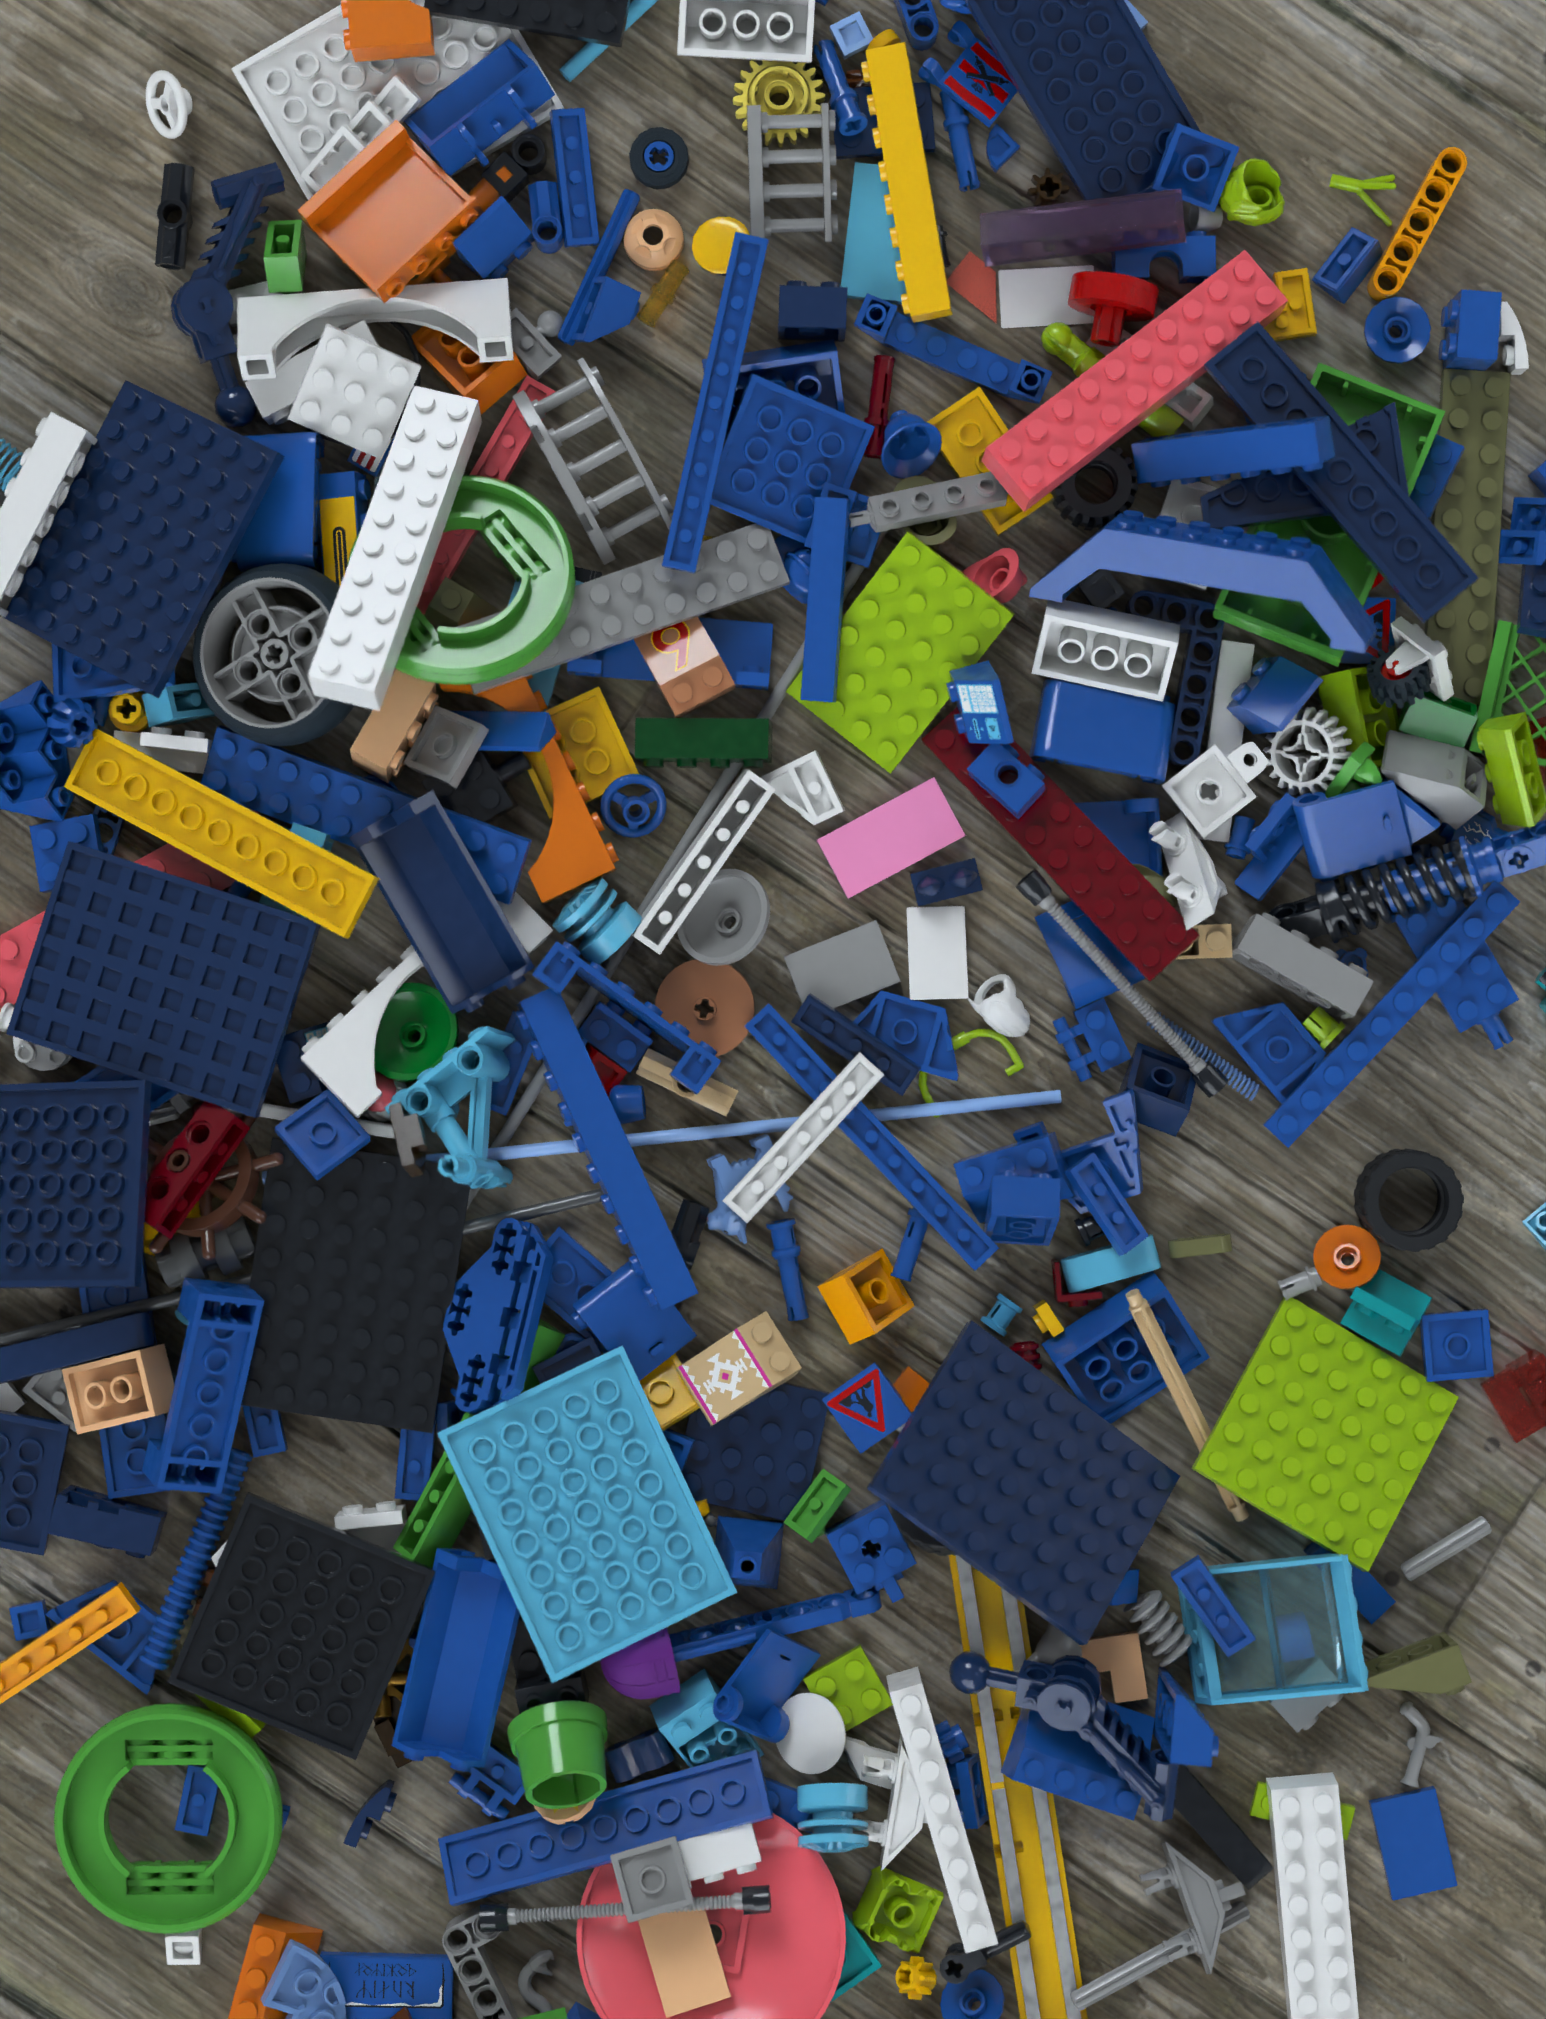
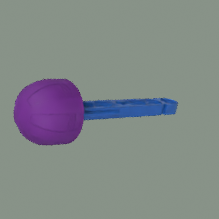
M873 1586L857 1595L853 1588L845 1590L844 1593H833L673 1634H668L666 1627L601 1659L602 1672L608 1683L616 1691L630 1698L651 1699L679 1693L680 1685L675 1662L755 1643L767 1628L782 1635H787L843 1621L851 1616L855 1618L871 1614L882 1607L880 1592Z

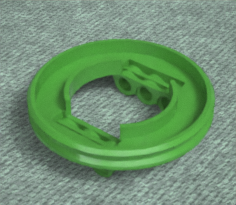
M463 475L443 532L458 529L480 531L484 541L494 552V555L498 559L501 558L506 568L513 575V578L517 582H521L519 590L509 606L500 614L482 624L470 627L451 628L438 626L436 631L416 607L395 666L399 671L428 682L450 685L475 684L503 677L527 665L539 656L559 634L570 613L575 593V568L571 546L560 522L532 494L511 483L491 477ZM359 534L357 535L356 540L352 546L350 556L348 559V564L352 556Z
M174 1703L154 1704L134 1709L114 1718L96 1731L78 1750L69 1763L57 1792L54 1811L55 1839L62 1864L69 1878L83 1897L98 1911L118 1923L141 1931L164 1934L183 1933L201 1929L224 1919L242 1906L258 1889L268 1873L280 1844L283 1827V1805L279 1784L268 1758L258 1744L238 1725L213 1711L197 1706ZM206 1765L202 1771L209 1775L217 1784L224 1796L228 1809L229 1828L221 1853L215 1860L195 1862V1860H188V1862L177 1860L163 1863L162 1860H155L154 1862H129L116 1846L109 1825L110 1801L120 1779L133 1766Z

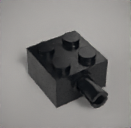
M477 751L457 789L431 777L421 782L427 792L434 791L442 807L489 824L518 806L507 787V782L528 769H532V765L523 751H518L517 754L498 765L491 761L486 751Z

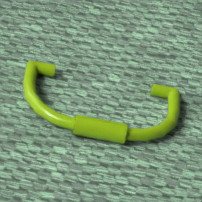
M978 1028L966 1033L962 1031L952 1037L954 1051L970 1043L971 1039L990 1037L1001 1043L1014 1065L1005 1069L1008 1077L1024 1068V1063L1011 1042L1004 1035L992 1029ZM919 1071L918 1085L925 1103H935L927 1087V1073Z

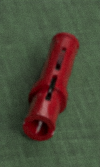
M874 356L868 417L864 418V422L875 426L863 454L867 458L881 459L884 446V431L890 422L887 419L895 358L892 356Z

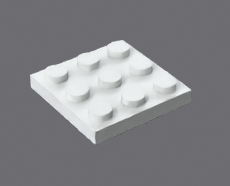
M326 323L287 419L382 460L419 374L421 365Z

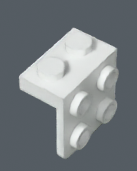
M385 1501L376 1503V1507L364 1509L361 1504L342 1507L343 1511H339L334 1517L335 1528L400 1554L393 1546L407 1522L406 1504L396 1505V1501Z

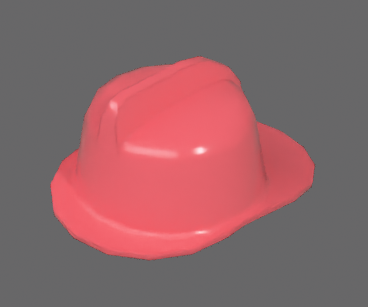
M1002 548L962 571L964 575L1000 603L1012 600L1021 587L1027 583V577L1019 567L1017 552L1011 548Z

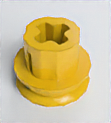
M134 692L117 695L112 698L108 712L110 720L115 727L122 731L137 733L149 726L142 699L144 693ZM127 703H130V705L136 707V712H131L130 718L127 719V715L123 714V708L126 707Z

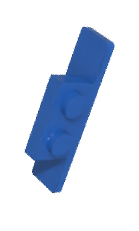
M1287 792L1280 800L1273 803L1266 819L1249 834L1245 846L1254 857L1235 880V885L1257 901L1263 900L1304 847L1292 804L1296 798Z

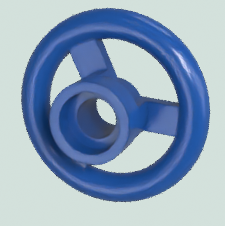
M628 774L617 778L606 788L601 799V815L605 824L616 834L628 838L642 837L651 833L660 825L666 813L667 801L663 789L655 780L641 774ZM629 784H640L650 789V791L639 797H628L618 790ZM611 800L621 805L622 814L626 822H628V827L620 825L613 818L610 809ZM656 800L657 808L653 818L645 825L638 827V825L645 823L649 818L650 809L648 804ZM634 804L640 805L637 811L629 810Z

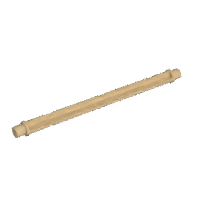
M1139 1289L1130 1290L1125 1294L1130 1305L1129 1310L1200 1452L1211 1430L1147 1299H1143ZM1215 1483L1227 1510L1232 1512L1235 1520L1240 1522L1247 1519L1249 1513L1245 1507L1246 1501Z

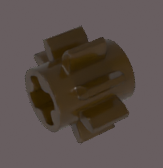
M1046 168L1044 176L1041 178L1037 175L1032 176L1031 181L1036 188L1028 189L1027 196H1034L1036 200L1033 206L1034 209L1039 206L1046 207V211L1049 214L1053 205L1064 206L1065 200L1060 194L1068 193L1070 186L1062 185V172L1055 176L1050 174L1049 168ZM1044 185H1049L1050 191H1054L1051 197L1047 196L1046 191H1042Z

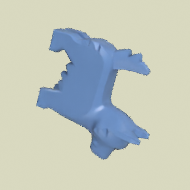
M761 1134L749 1140L750 1145L756 1148L754 1159H739L738 1162L733 1161L729 1164L726 1157L721 1155V1153L706 1159L708 1166L713 1171L717 1208L707 1216V1227L709 1230H722L727 1236L737 1235L739 1241L743 1242V1244L747 1243V1223L722 1200L773 1146L768 1134ZM786 1183L774 1194L783 1212H788L789 1201L793 1199V1196L788 1193L790 1187Z

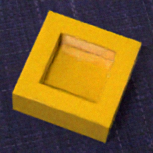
M1044 1299L1033 1306L1037 1314L1032 1318L1043 1334L1049 1331L1055 1337L1064 1331V1328Z

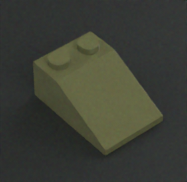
M1444 1631L1364 1661L1368 1669V1687L1454 1695L1465 1689L1464 1685L1472 1683L1458 1644Z

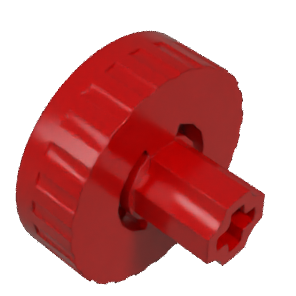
M1102 271L1078 272L1072 276L1068 305L1078 312L1094 316L1090 338L1092 343L1106 347L1120 346L1124 321L1140 322L1154 318L1159 289L1156 285L1146 280L1129 275Z

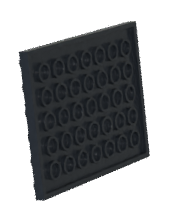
M273 1137L270 1154L279 1152L283 1155L284 1161L279 1166L267 1169L261 1208L266 1213L267 1218L264 1223L259 1224L249 1287L264 1299V1305L241 1405L432 1433L447 1343L443 1332V1322L448 1306L451 1304L452 1307L470 1186L456 1183L451 1177L443 1176L438 1169L439 1162L425 1160L424 1174L412 1177L402 1167L400 1156L363 1150L354 1153L317 1181L280 1138Z

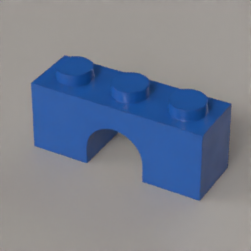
M1162 231L1154 233L1153 237H1140L1139 233L1127 232L1120 234V238H1115L1111 245L1112 273L1129 275L1148 281L1149 264L1156 258H1167L1175 263L1178 269L1179 284L1202 283L1216 272V235L1207 236L1206 231H1190L1186 233V236H1173V232Z

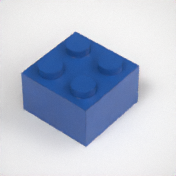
M1461 289L1447 306L1443 307L1441 327H1446L1445 340L1440 341L1438 352L1439 360H1443V369L1485 371L1497 361L1502 292Z

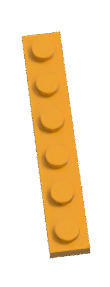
M120 1582L0 1662V1704L137 1614L141 1608L125 1585Z

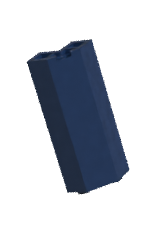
M433 790L350 837L369 872L379 878L377 886L452 1014L464 1008L467 1013H470L484 1005L485 1002L482 998L504 985L510 990L526 981L524 974L535 968Z

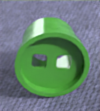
M582 1701L551 1702L528 1709L510 1722L507 1728V1735L512 1753L518 1759L525 1796L529 1803L548 1809L570 1808L590 1802L605 1791L607 1780L604 1744L608 1738L607 1715L602 1708Z

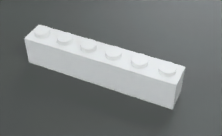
M743 769L641 915L643 918L633 932V937L659 955L662 953L776 790L773 786L749 769Z

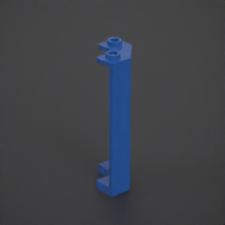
M437 1548L432 1568L435 1574L427 1590L392 1746L403 1751V1756L407 1759L423 1761L424 1756H438L450 1762L452 1769L468 1772L471 1767H485L520 1612L496 1560H486L484 1557L475 1556L476 1552L463 1549Z

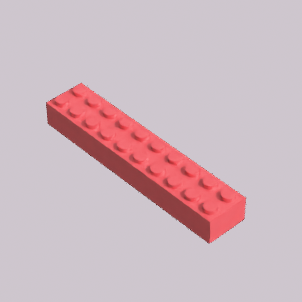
M1246 250L1242 251L986 447L982 462L1024 512L1206 373L1205 363L1258 321L1264 328L1280 316L1288 299Z

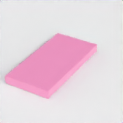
M935 777L816 841L847 899L966 835Z

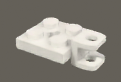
M1254 742L1240 745L1227 756H1224L1216 744H1214L1161 787L1203 839L1257 797L1247 783L1266 768L1268 760ZM1246 754L1253 757L1254 762L1252 766H1247L1244 763V756ZM1203 783L1209 786L1214 783L1218 789L1214 792L1216 795L1214 800L1208 797L1205 799L1201 798L1200 794L1203 791L1201 785Z

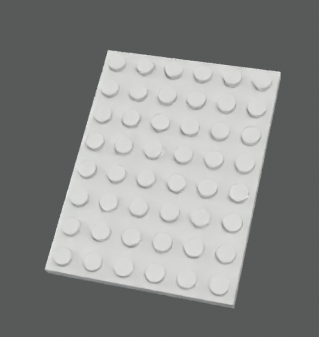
M409 0L424 7L425 0ZM341 5L231 69L306 198L309 200L316 192L300 176L301 173L342 125L347 126L368 100L373 101L394 75L399 76L422 99L420 104L412 111L414 113L497 47L510 39L537 64L549 83L520 31L431 15L435 55L355 62L351 50H345L343 30L349 29L348 18H343ZM555 93L551 99L530 115L534 118L538 127L550 120L549 112L551 110L564 109ZM521 121L482 152L485 156H488L514 141L521 134L528 133L531 129ZM403 122L402 125L405 127L409 137L430 157L427 151L423 148L420 142L416 139L413 133ZM473 158L471 161L465 164L462 168H460L450 177L456 175L457 173L461 172L462 170L468 168L469 166L473 165L478 161L476 160V158Z

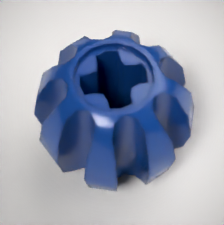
M66 698L64 703L57 702L52 707L53 714L51 717H47V726L52 728L50 735L58 744H63L66 748H79L82 743L88 744L94 738L92 734L95 729H98V720L94 718L96 711L87 702H83L79 698Z

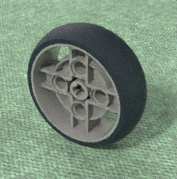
M285 563L269 564L252 568L237 575L227 582L209 601L195 632L193 644L194 671L199 689L208 706L217 718L232 731L257 743L270 746H292L306 743L325 735L341 723L355 705L315 696L308 679V673L340 588L338 584L325 575L305 566ZM279 588L299 589L315 599L321 607L309 614L301 608L292 605H277L271 591ZM240 618L242 624L239 627L233 641L232 663L229 664L228 653L230 639L235 628V625ZM268 618L270 622V627L268 631L264 633L262 629V624L264 620ZM310 630L313 637L311 643L307 646L305 635ZM256 664L258 674L255 679H252L250 674L251 668ZM298 676L301 683L299 690L295 692L293 681ZM251 696H255L257 699L268 704L285 705L292 720L282 723L266 721L249 710L243 701Z

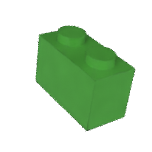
M302 220L268 221L263 258L269 293L292 294L303 291L307 250Z

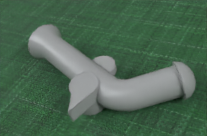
M1407 1701L1400 1706V1713L1405 1715L1416 1727L1417 1732L1415 1737H1411L1407 1741V1747L1411 1750L1405 1776L1400 1782L1419 1788L1418 1777L1426 1748L1431 1749L1435 1747L1443 1738L1430 1735V1726L1427 1719L1413 1706L1411 1701Z

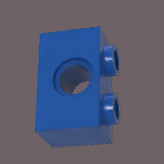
M989 744L967 768L968 774L1019 820L1046 790L1045 783L1042 781L1045 777L1032 764H1029L1027 767L1024 766L1017 759L1020 756L1019 753L1011 745ZM1006 770H1013L1018 774V778L1012 784H1004L999 780L1000 775Z

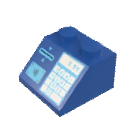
M984 661L949 671L952 682L946 683L951 703L957 702L959 713L954 714V720L958 734L964 733L969 743H1013L1014 740L1000 679L990 662Z

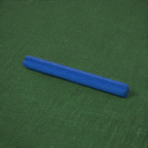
M623 190L558 333V339L567 345L573 346L575 344L571 337L594 276H606L622 241L625 229L640 201V196L632 190Z

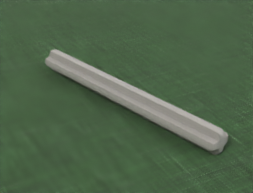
M1238 1901L1231 1905L1232 1909L1225 1911L1221 1934L1250 1918V1913L1245 1903ZM1188 1928V1929H1186L1185 1931H1183V1932H1181V1933L1175 1935V1936L1172 1937V1938H1175V1937H1178V1936H1180V1935L1189 1933V1929H1190V1928ZM1161 1943L1080 1987L1070 1994L1074 2006L1078 2010H1083L1169 1963L1166 1956L1178 1950L1180 1946L1163 1948Z

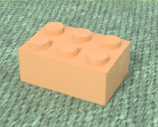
M396 669L390 680L380 711L372 710L350 749L353 765L386 783L390 781L392 776L397 778L405 766L403 762L405 761L406 751L409 747L412 748L421 732L422 723L425 718L428 719L435 705L439 706V703L436 702L439 696L436 694V683L412 677Z

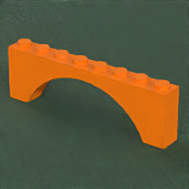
M341 0L343 18H348L349 29L343 30L345 50H351L355 62L435 55L433 22L429 9L409 0Z
M533 675L475 695L470 684H439L444 692L474 695L495 703L506 711L543 712V710L548 708L540 690L533 692L528 680L534 678ZM554 720L552 722L556 734L541 750L552 780V824L540 856L528 871L540 900L544 904L586 885L600 876L603 877L617 870L614 862L619 861L612 843L605 844L600 832L605 830L597 811L591 814L585 803L591 798L583 781L576 783L571 771L576 769V766L569 752H561L557 741L562 739Z

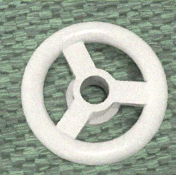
M159 70L150 76L146 86V106L150 120L162 136L168 139H175L185 130L188 115L192 112V98L190 93L181 87L179 81L170 72ZM160 81H165L164 93L160 98H157V85ZM157 109H160L166 115L171 129L163 123Z

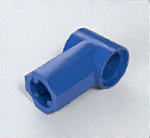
M548 180L537 181L528 185L532 233L536 247L543 253L552 254L560 250L564 243L557 182H550ZM549 228L557 232L556 236L551 240H543L539 237L544 229Z

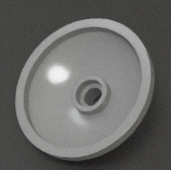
M738 869L719 870L677 930L683 948L696 960L714 966L731 964L747 956L759 944L769 923L770 903L766 890L757 879L747 872ZM736 921L735 925L730 929L731 924Z

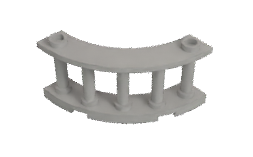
M582 357L577 361L584 377L540 401L537 399L530 401L524 390L512 397L539 447L543 450L561 487L573 505L575 513L603 564L606 565L616 559L610 546L615 544L614 540L659 515L667 528L670 529L672 520L669 514L674 512L665 494L659 496L629 437L602 391L601 386L605 385V382L597 367L595 366L590 369ZM590 388L592 389L601 404L600 406L556 430L554 428L549 430L545 428L541 419L546 417L545 413ZM608 417L620 439L575 464L572 461L565 464L557 449L563 446L561 442ZM627 451L638 473L594 498L588 496L584 499L576 482L581 480L580 476ZM642 486L646 487L653 504L608 529L606 526L599 527L594 516L600 514L598 510Z

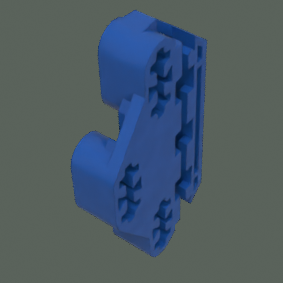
M505 1218L500 1221L495 1229L491 1247L455 1283L452 1307L450 1303L446 1310L443 1332L460 1378L455 1401L460 1410L472 1415L508 1401L523 1391L554 1260L539 1227L530 1222L518 1221L514 1218Z

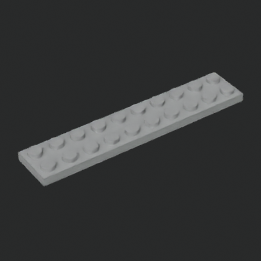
M755 523L703 541L695 574L662 567L663 555L576 585L570 613L553 642L539 656L520 669L497 679L470 684L473 694L487 691L789 585L790 580L771 530ZM501 612L455 628L470 627L482 624L496 617Z

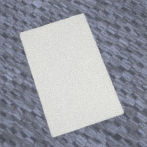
M1094 266L999 270L1001 328L1048 326L1055 322H1062L1066 325L1093 323L1094 316L1072 309L1068 305L1072 276L1078 272L1094 271Z
M908 907L906 910L910 1000L967 999L968 975L965 907Z

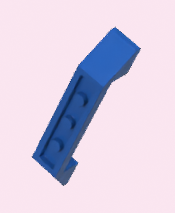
M868 293L866 294L854 326L882 345L1004 397L1036 404L1040 403L1052 371L1023 359L1018 364L922 322L913 323L912 318L897 312L898 306Z

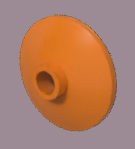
M1340 1225L1328 1230L1320 1237L1314 1248L1313 1260L1319 1276L1326 1283L1339 1289H1355L1356 1286L1361 1287L1367 1284L1376 1275L1381 1263V1252L1378 1242L1367 1230L1355 1225ZM1345 1257L1354 1258V1262L1351 1265H1344L1342 1260Z

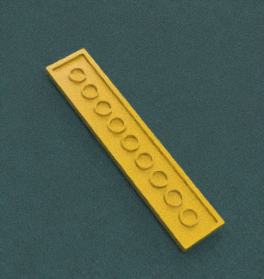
M100 729L93 731L92 735L94 738L88 744H85L64 785L66 789L343 938L349 939L379 880L378 877Z

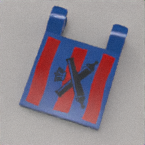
M958 20L949 31L947 38L950 42L965 48V50L947 73H945L941 65L934 58L929 57L919 69L918 75L922 80L939 87L989 128L1018 90L995 52L977 39L967 24Z

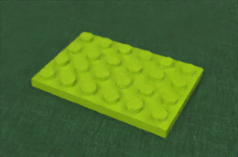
M908 531L842 617L836 702L800 700L802 671L786 692L891 774L949 700L946 683L952 682L949 671L977 664L1015 614Z

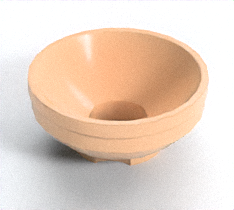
M647 209L639 212L629 221L624 232V249L629 259L639 268L648 271H661L669 268L680 257L684 246L683 231L678 221L668 212L659 209ZM652 226L658 227L663 232L662 241L656 245H650L643 239L644 231Z

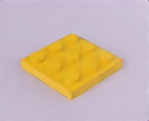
M599 686L544 711L550 714L552 721L554 720L562 739L557 741L561 752L568 751L576 766V769L571 771L576 783L583 781L591 799L585 803L603 796L606 788L617 778L628 774H639ZM542 751L524 752L532 765V769L527 771L551 820L553 817V788L548 765Z

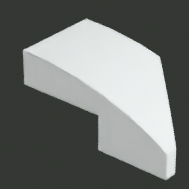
M846 1736L844 1750L849 1760V1766L856 1773L857 1777L862 1781L891 1789L892 1783L889 1779L861 1776L862 1766H864L863 1757L866 1754L868 1756L894 1759V1756H897V1754L869 1746L862 1740Z

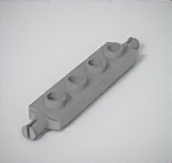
M991 472L868 497L867 510L849 514V526L852 528L870 523L873 530L878 533L1006 506L1007 494L1009 493Z

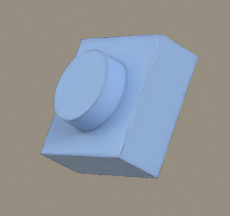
M860 11L829 26V31L844 60L867 49L869 43L873 40Z

